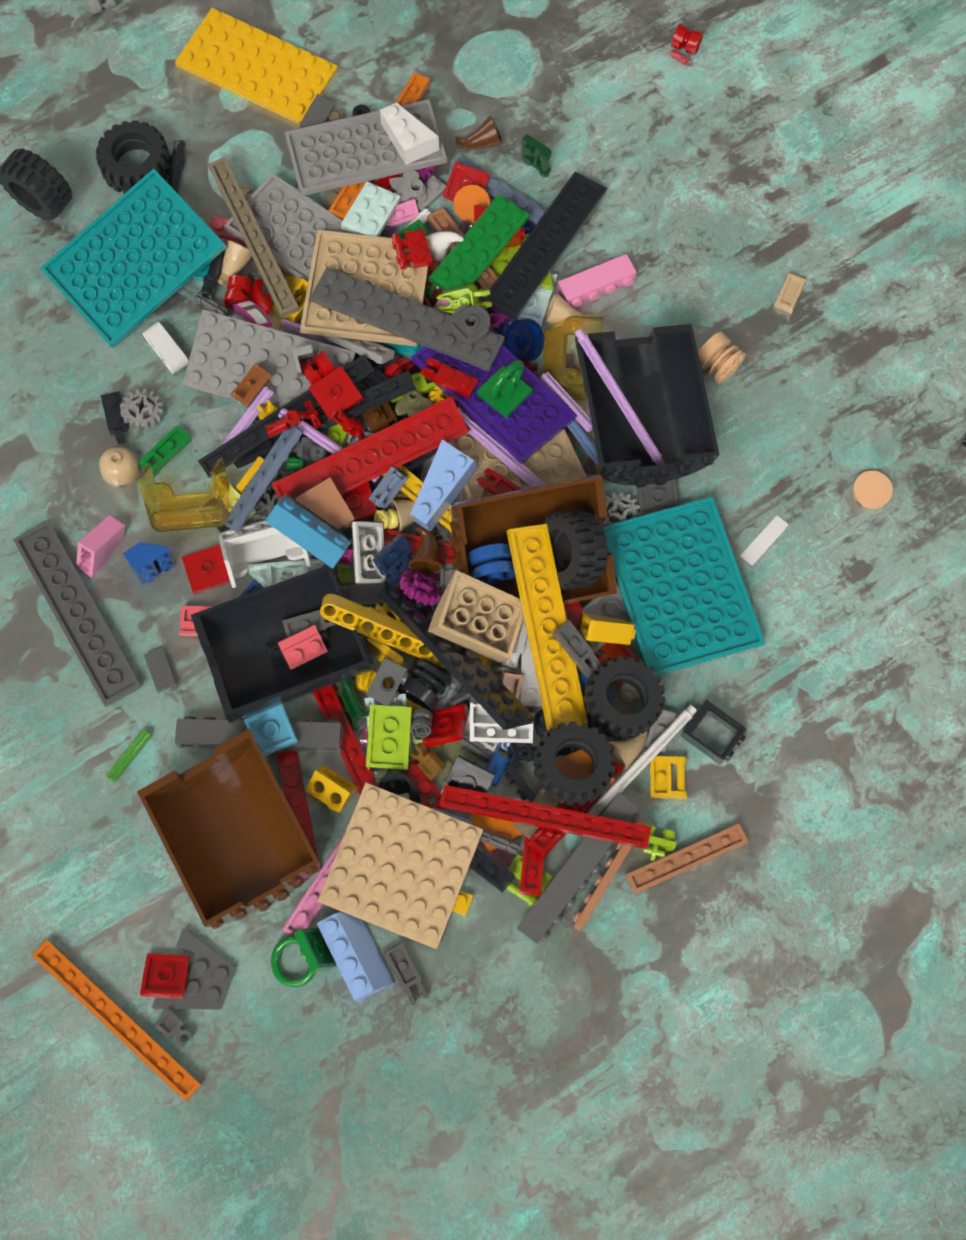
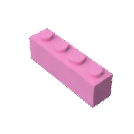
M625 254L558 281L557 292L571 307L577 308L586 301H594L603 294H611L620 287L632 285L635 282L637 272L628 255Z

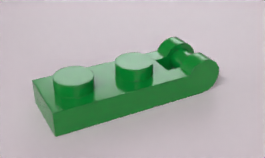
M177 425L140 459L139 465L143 469L146 468L152 477L157 476L161 469L192 441L191 437ZM155 458L157 462L153 465L151 461Z

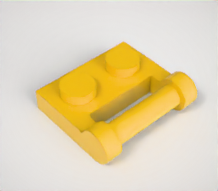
M655 756L650 762V798L688 799L687 792L685 791L686 757ZM671 764L677 765V791H671Z

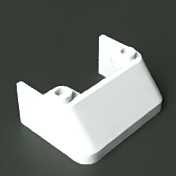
M266 520L245 525L238 532L231 529L219 535L222 554L232 588H236L234 578L245 576L248 572V565L287 555V558L292 561L304 558L306 566L310 567L307 550L265 522Z

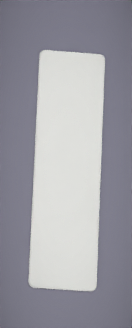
M776 516L741 554V557L750 565H753L789 526L788 523L779 516Z

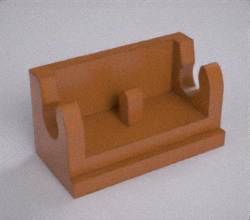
M254 364L230 396L248 409L262 388L271 380V374L259 365Z

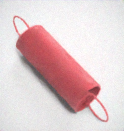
M674 49L669 53V56L684 65L689 61L687 57Z

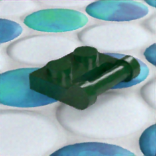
M526 134L522 139L521 160L526 165L537 169L541 177H548L550 175L549 159L552 156L551 149Z
M349 679L340 684L336 695L354 731L360 728L363 720L368 718L366 710H363L353 689L354 684Z

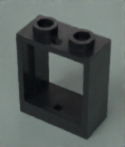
M706 700L685 727L681 737L721 765L724 760L729 762L735 753L732 749L737 744L740 747L747 737L744 735L747 728ZM707 714L737 734L722 755L692 735Z

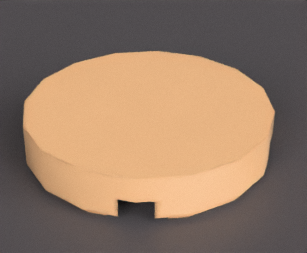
M867 471L858 476L853 484L852 492L854 499L862 504L864 508L874 510L882 508L889 502L892 497L893 487L886 475L878 471Z

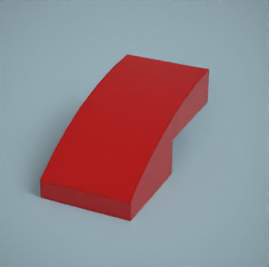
M255 279L251 290V300L269 316L271 311V295L263 294V280Z

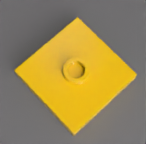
M370 637L367 639L369 652L376 656L381 663L386 656L404 665L403 657L389 646Z

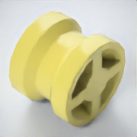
M394 509L378 510L374 515V522L383 523V530L386 528L394 529L398 525L397 512Z

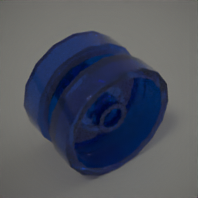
M533 319L506 320L499 325L496 331L497 334L505 337L503 345L522 362L537 359L544 348L543 330Z

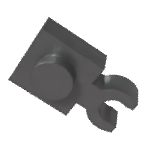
M167 1009L154 1024L169 1040L175 1036L177 1044L181 1047H185V1044L181 1041L182 1036L187 1035L189 1038H193L191 1032L181 1029L185 1023L170 1009Z

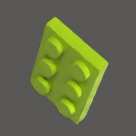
M370 704L366 767L408 770L412 707Z

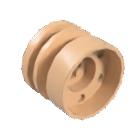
M721 331L713 335L698 351L701 369L705 371L710 368L708 376L714 377V381L717 384L724 382L733 375L746 356L742 350L738 351L739 347L736 345L728 349L731 340Z

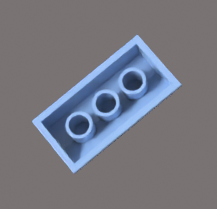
M338 912L317 923L355 1003L394 984L363 920L344 912Z

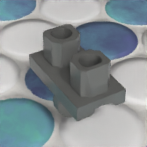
M302 437V440L291 450L297 453L298 457L312 464L324 459L327 455L325 448L305 437Z

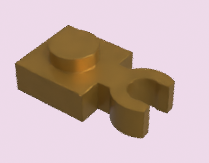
M421 742L409 752L412 758L419 760L420 763L417 766L430 781L446 767L433 751L428 753L425 745Z

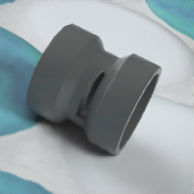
M420 708L413 711L410 730L414 736L424 738L430 735L433 716L429 710Z

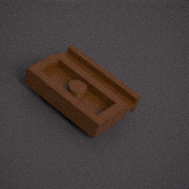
M388 402L362 413L372 434L390 425L389 422L393 420L395 422L398 421Z

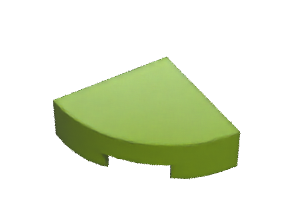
M338 564V574L341 582H338V585L355 584L354 572L346 565Z

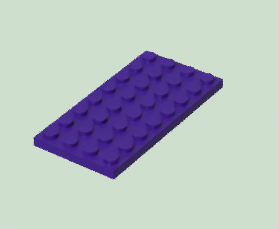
M502 345L490 372L425 346L411 357V361L421 370L424 367L434 370L426 364L428 358H434L441 364L450 366L478 379V384L470 398H466L438 384L436 385L449 397L452 396L454 402L520 464L528 460L577 417V414L525 365L519 379L532 388L533 391L507 419L477 395V391L502 366L506 368L512 362L519 360L504 345Z

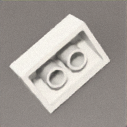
M352 522L355 584L385 583L386 576L381 575L372 560L384 548L383 523Z

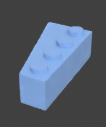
M444 440L440 443L410 513L416 523L430 532L478 469L473 459Z

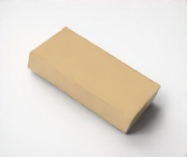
M788 273L774 307L792 314L806 279Z

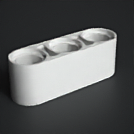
M156 322L142 332L146 341L172 374L188 365L189 361L185 354L159 322Z

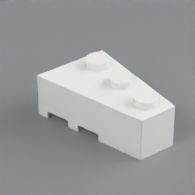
M398 103L380 109L381 125L406 165L439 151L438 135Z
M471 696L470 741L533 743V722L529 725L503 730Z

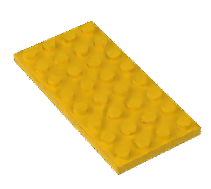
M214 8L210 9L175 61L176 67L298 124L302 121L316 95L322 96L338 71L337 65Z

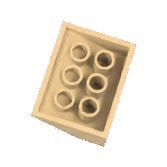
M456 570L434 612L428 631L501 663L511 658L524 618L521 600Z

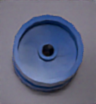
M509 544L486 545L468 553L469 566L474 568L471 575L481 582L493 585L508 581L516 576L513 562L510 561L512 556Z

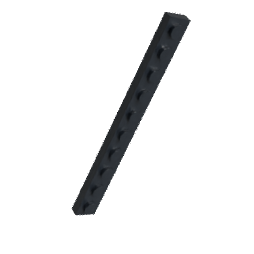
M365 355L360 356L343 367L354 385L375 373L374 368ZM307 390L198 460L209 479L272 439L269 437L265 426L280 420L278 414L283 408L288 411L307 412L303 404L305 402L308 404L307 401L311 400L314 409H319L321 406L311 391Z
M409 370L361 391L360 394L363 400L345 411L344 414L349 418H353L416 390ZM323 409L318 411V417L323 426L316 429L317 431L322 432L338 425L337 422L330 421ZM302 419L314 428L311 419ZM283 432L234 463L236 468L239 469L255 462L259 456L261 458L266 457ZM302 433V435L300 436V440H299V441L302 440V437H305V438H308V437Z

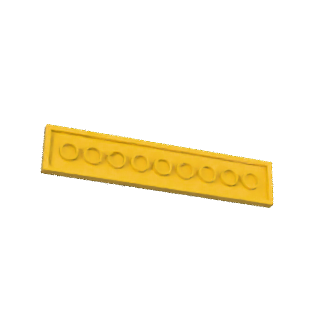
M547 524L507 530V536L547 732L552 727L556 729L558 724L565 723L567 726L570 721H576L577 725H582V722L588 723L576 664L552 635V632L567 619Z

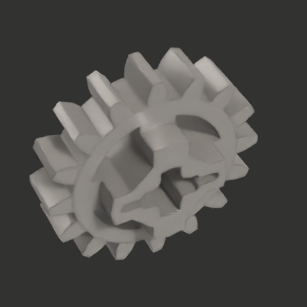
M136 389V394L133 395L129 392V398L123 397V403L120 404L121 417H124V423L129 422L130 428L136 425L137 430H140L141 427L148 430V425L154 428L155 421H161L160 416H163V403L160 402L159 396L154 397L153 391L147 394L146 389L142 393Z
M613 492L612 498L605 496L606 509L611 504L612 509H608L607 516H603L604 526L625 521L631 515L632 518L641 516V513L638 512L640 511V505L635 506L637 500H630V494L623 497V492H620L619 496H616Z

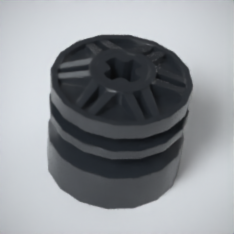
M416 659L412 663L413 668L408 669L412 679L407 677L404 685L400 683L396 691L400 692L399 694H406L408 699L433 712L439 702L436 694L443 695L445 693L444 688H448L451 681L435 666Z

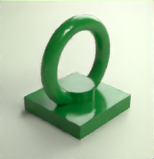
M516 360L506 368L502 366L477 391V395L506 419L533 391L532 388L519 379L524 370V363L521 360Z
M319 928L300 929L294 933L295 936L282 939L274 947L271 955V969L275 978L281 984L291 988L302 987L313 979L316 972L327 971L336 967ZM292 944L300 945L301 955L309 965L306 974L298 979L286 977L279 965L281 952Z

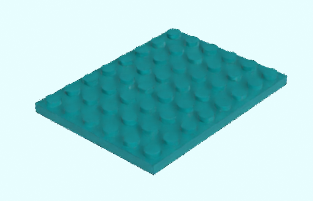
M153 168L41 266L40 269L110 347L113 348L224 251L227 246Z
M713 497L604 526L605 536L608 541L606 542V547H608V551L613 555L616 583L629 621L636 628L635 639L642 660L645 662L644 665L647 668L651 666L654 669L653 674L655 676L727 657L766 644Z

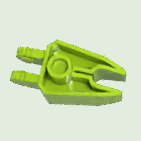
M474 284L450 289L436 297L437 299H447L451 302L438 306L439 310L446 313H454L456 309L463 305H469V307H475L476 305L482 308L492 307L491 301L479 302L478 297L490 295V290H478Z

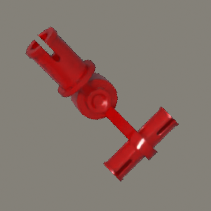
M311 400L307 401L308 404L306 402L303 404L307 412L290 410L287 412L285 419L282 416L280 420L265 426L269 437L272 438L285 430L287 432L290 431L288 426H298L302 419H311L315 429L322 427L323 425L318 417L319 412L314 409Z
M340 409L333 413L332 420L337 422L344 432H349L352 437H358L359 441L366 438L360 419L349 418Z

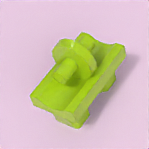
M645 824L652 827L648 848L643 851L644 853L651 854L650 860L654 861L656 856L664 858L665 851L673 853L677 843L674 842L675 832L664 829L662 838L654 836L656 827Z

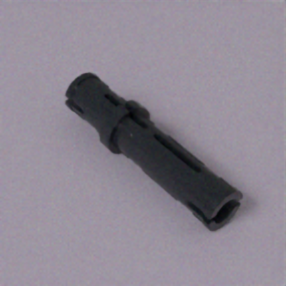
M178 140L174 141L173 154L170 156L171 167L168 184L177 194H179L182 164L185 163L184 150L186 143L182 140H179V144Z
M224 251L211 261L208 273L203 278V287L199 293L203 299H211L213 290L218 284Z

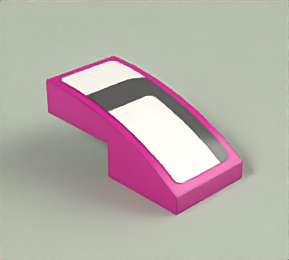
M247 300L234 304V312L246 317V322L268 328L273 326L270 317L254 302Z

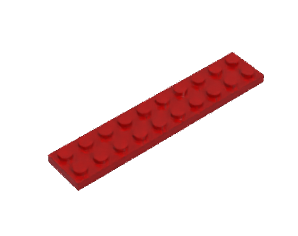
M451 396L272 483V486L279 500L285 494L296 500V497L326 479L332 478L342 495L387 473L391 466L397 468L438 448L442 440L448 443L469 433Z

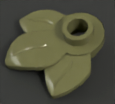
M414 390L403 395V399L397 402L395 409L398 416L407 414L410 417L434 404L431 400L422 397L419 391Z

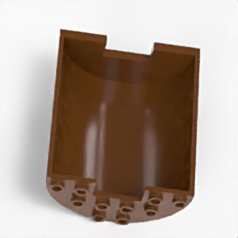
M597 474L453 503L450 522L452 536L449 537L451 548L455 550V555L452 556L454 567H457L459 572L472 577L471 572L474 568L469 566L468 553L486 545L509 544L507 530L540 525L548 515L554 512L569 510L587 511L597 518L598 524L602 525L604 529L603 516H607L602 475ZM609 551L606 555L608 561L604 566L605 570L596 583L588 587L560 589L563 605L617 593L613 555ZM516 576L508 581L490 585L520 599Z
M250 729L212 749L213 756L179 774L173 771L137 791L204 927H212L213 930L235 920L239 921L258 910L260 912L268 910L272 907L271 903L277 900L281 902L290 897L289 893L302 886L320 870V862Z

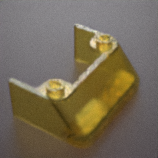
M570 316L547 327L544 331L542 374L550 373L573 400H586L579 371L566 368L568 335H575L574 332L580 328L583 329L585 334L602 332L603 317Z
M223 458L218 459L210 472L212 477L209 485L210 493L174 496L173 489L169 484L155 482L152 467L147 465L139 476L138 482L151 527L158 532L223 526L228 519L230 490Z

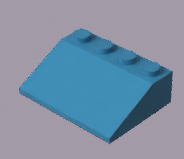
M288 494L282 496L265 521L331 568H334L352 541L346 534L333 527Z

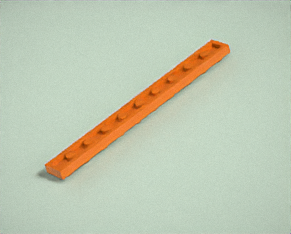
M414 72L395 103L402 106L419 102L431 83L430 78ZM366 182L342 187L328 211L343 221Z
M46 940L31 955L185 1102L202 1086L49 940Z

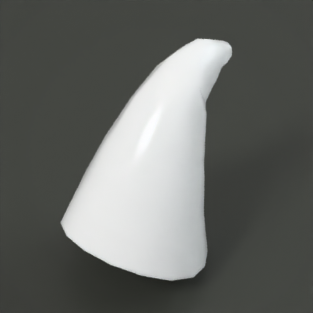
M441 231L427 235L426 240L431 243L430 254L432 264H441L448 255L451 243L463 241L464 238L451 231Z

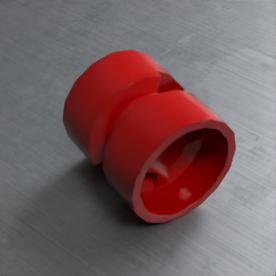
M679 24L672 38L671 47L678 50L685 49L686 53L695 56L702 42L703 32L695 29L690 31L689 27Z
M231 275L228 279L227 291L224 295V305L234 310V304L249 300L253 282L245 276Z
M323 350L315 354L312 361L308 359L300 364L301 371L311 385L335 370Z

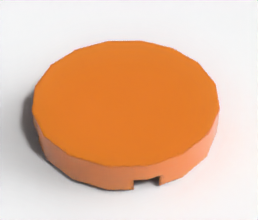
M467 185L457 192L453 206L455 213L461 220L467 223H474V205L488 208L491 201L485 189L478 185Z

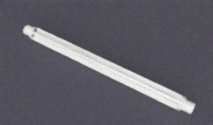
M692 705L683 710L586 814L600 816L617 794L621 793L669 743L676 733L693 718L692 716L697 710Z

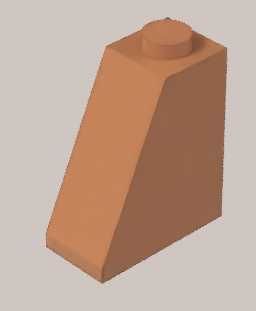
M332 478L326 479L296 497L297 502L336 529L342 528L346 530L351 527L352 521L356 519Z

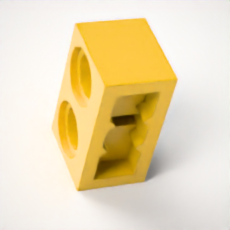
M322 765L315 770L305 791L315 800L325 803L330 810L340 813L348 806L358 787L325 765ZM319 781L324 784V788L320 786ZM336 793L341 795L342 800L337 797Z

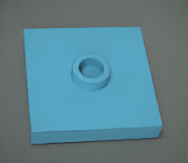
M283 704L244 719L247 730H251L264 756L298 742Z

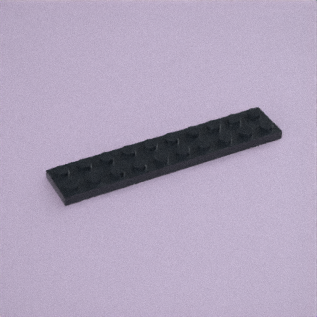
M574 172L492 285L490 295L484 296L483 301H491L492 309L516 321L607 192V188Z
M400 586L381 588L378 595L503 730L532 724L535 717L529 712L528 708L516 698L514 693L508 690L503 682L492 673L490 668L477 657L475 652L428 631L435 612L428 604L426 606L421 602L417 603L415 599H409L408 595L404 594L405 590L400 589Z

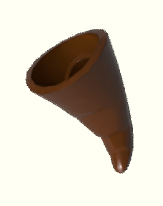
M491 116L473 133L468 135L467 138H455L458 146L469 150L485 149L502 144L500 132Z
M416 527V531L420 533L421 541L408 567L412 572L418 571L422 574L425 573L426 576L437 574L442 569L437 540L432 531L430 532L424 527Z

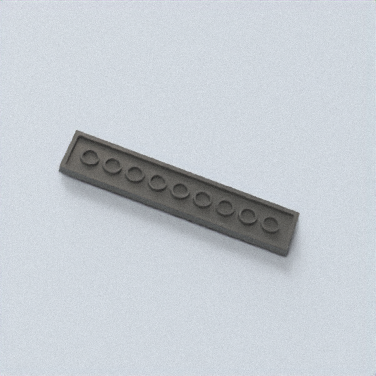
M326 267L310 297V301L488 372H490L505 341L504 336L489 331L484 339L470 345L466 344L453 334L451 315ZM467 322V326H474V324Z
M49 520L14 538L13 541L104 706L107 707L142 688Z

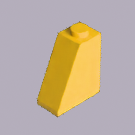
M583 612L579 633L589 641L630 645L631 639L633 640L635 637L636 628H634L632 622Z

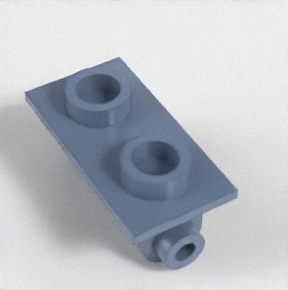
M391 466L369 497V500L385 510L408 478Z

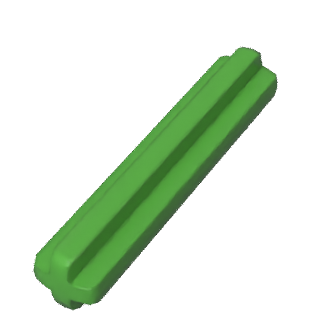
M142 729L107 772L106 777L110 781H117L152 737L149 731Z

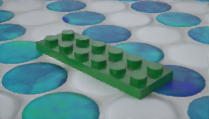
M499 194L463 236L464 240L458 242L429 277L430 281L444 291L475 284L528 221L530 214Z

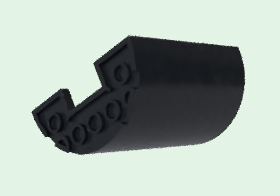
M692 324L653 327L649 337L615 340V331L588 334V338L656 448L663 455L664 465H656L655 462H652L647 450L575 335V344L600 474L605 480L620 485H636L637 488H642L649 484L661 486L666 484L667 481L688 476L714 464V461L720 454Z
M326 565L191 614L224 714L229 723L371 671L370 665L374 664L370 652L367 650L363 635L358 633L356 629L350 630L338 624L325 629L328 642H324V645L328 652L294 669L289 668L284 656L274 658V661L269 659L265 644L269 643L271 645L287 638L283 620L320 610L323 598L327 594H335L347 599L344 587H339L338 582H341L337 570L333 571L330 566Z

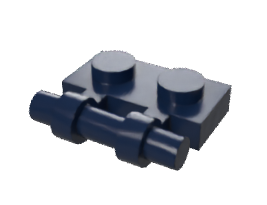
M398 534L372 559L381 575H388L384 581L389 586L393 582H397L405 570H409L408 564L414 556L413 554L408 556L412 548L404 534Z

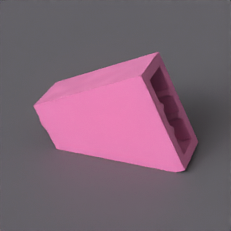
M108 515L78 542L76 568L92 578L123 539L125 525Z

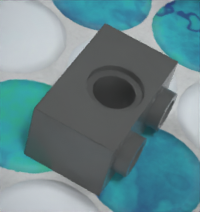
M385 656L366 696L389 706L390 702L395 703L400 693L396 690L400 683L404 685L409 675L406 672L407 667ZM385 677H392L395 683L392 687L383 685L382 681Z

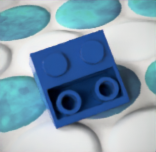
M139 542L122 553L142 585L153 582L159 574L168 572L176 564L167 546Z

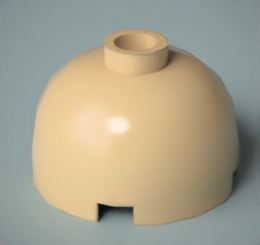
M115 446L107 449L102 454L99 460V470L103 479L108 484L120 487V485L131 484L137 478L139 462L131 450L122 446Z

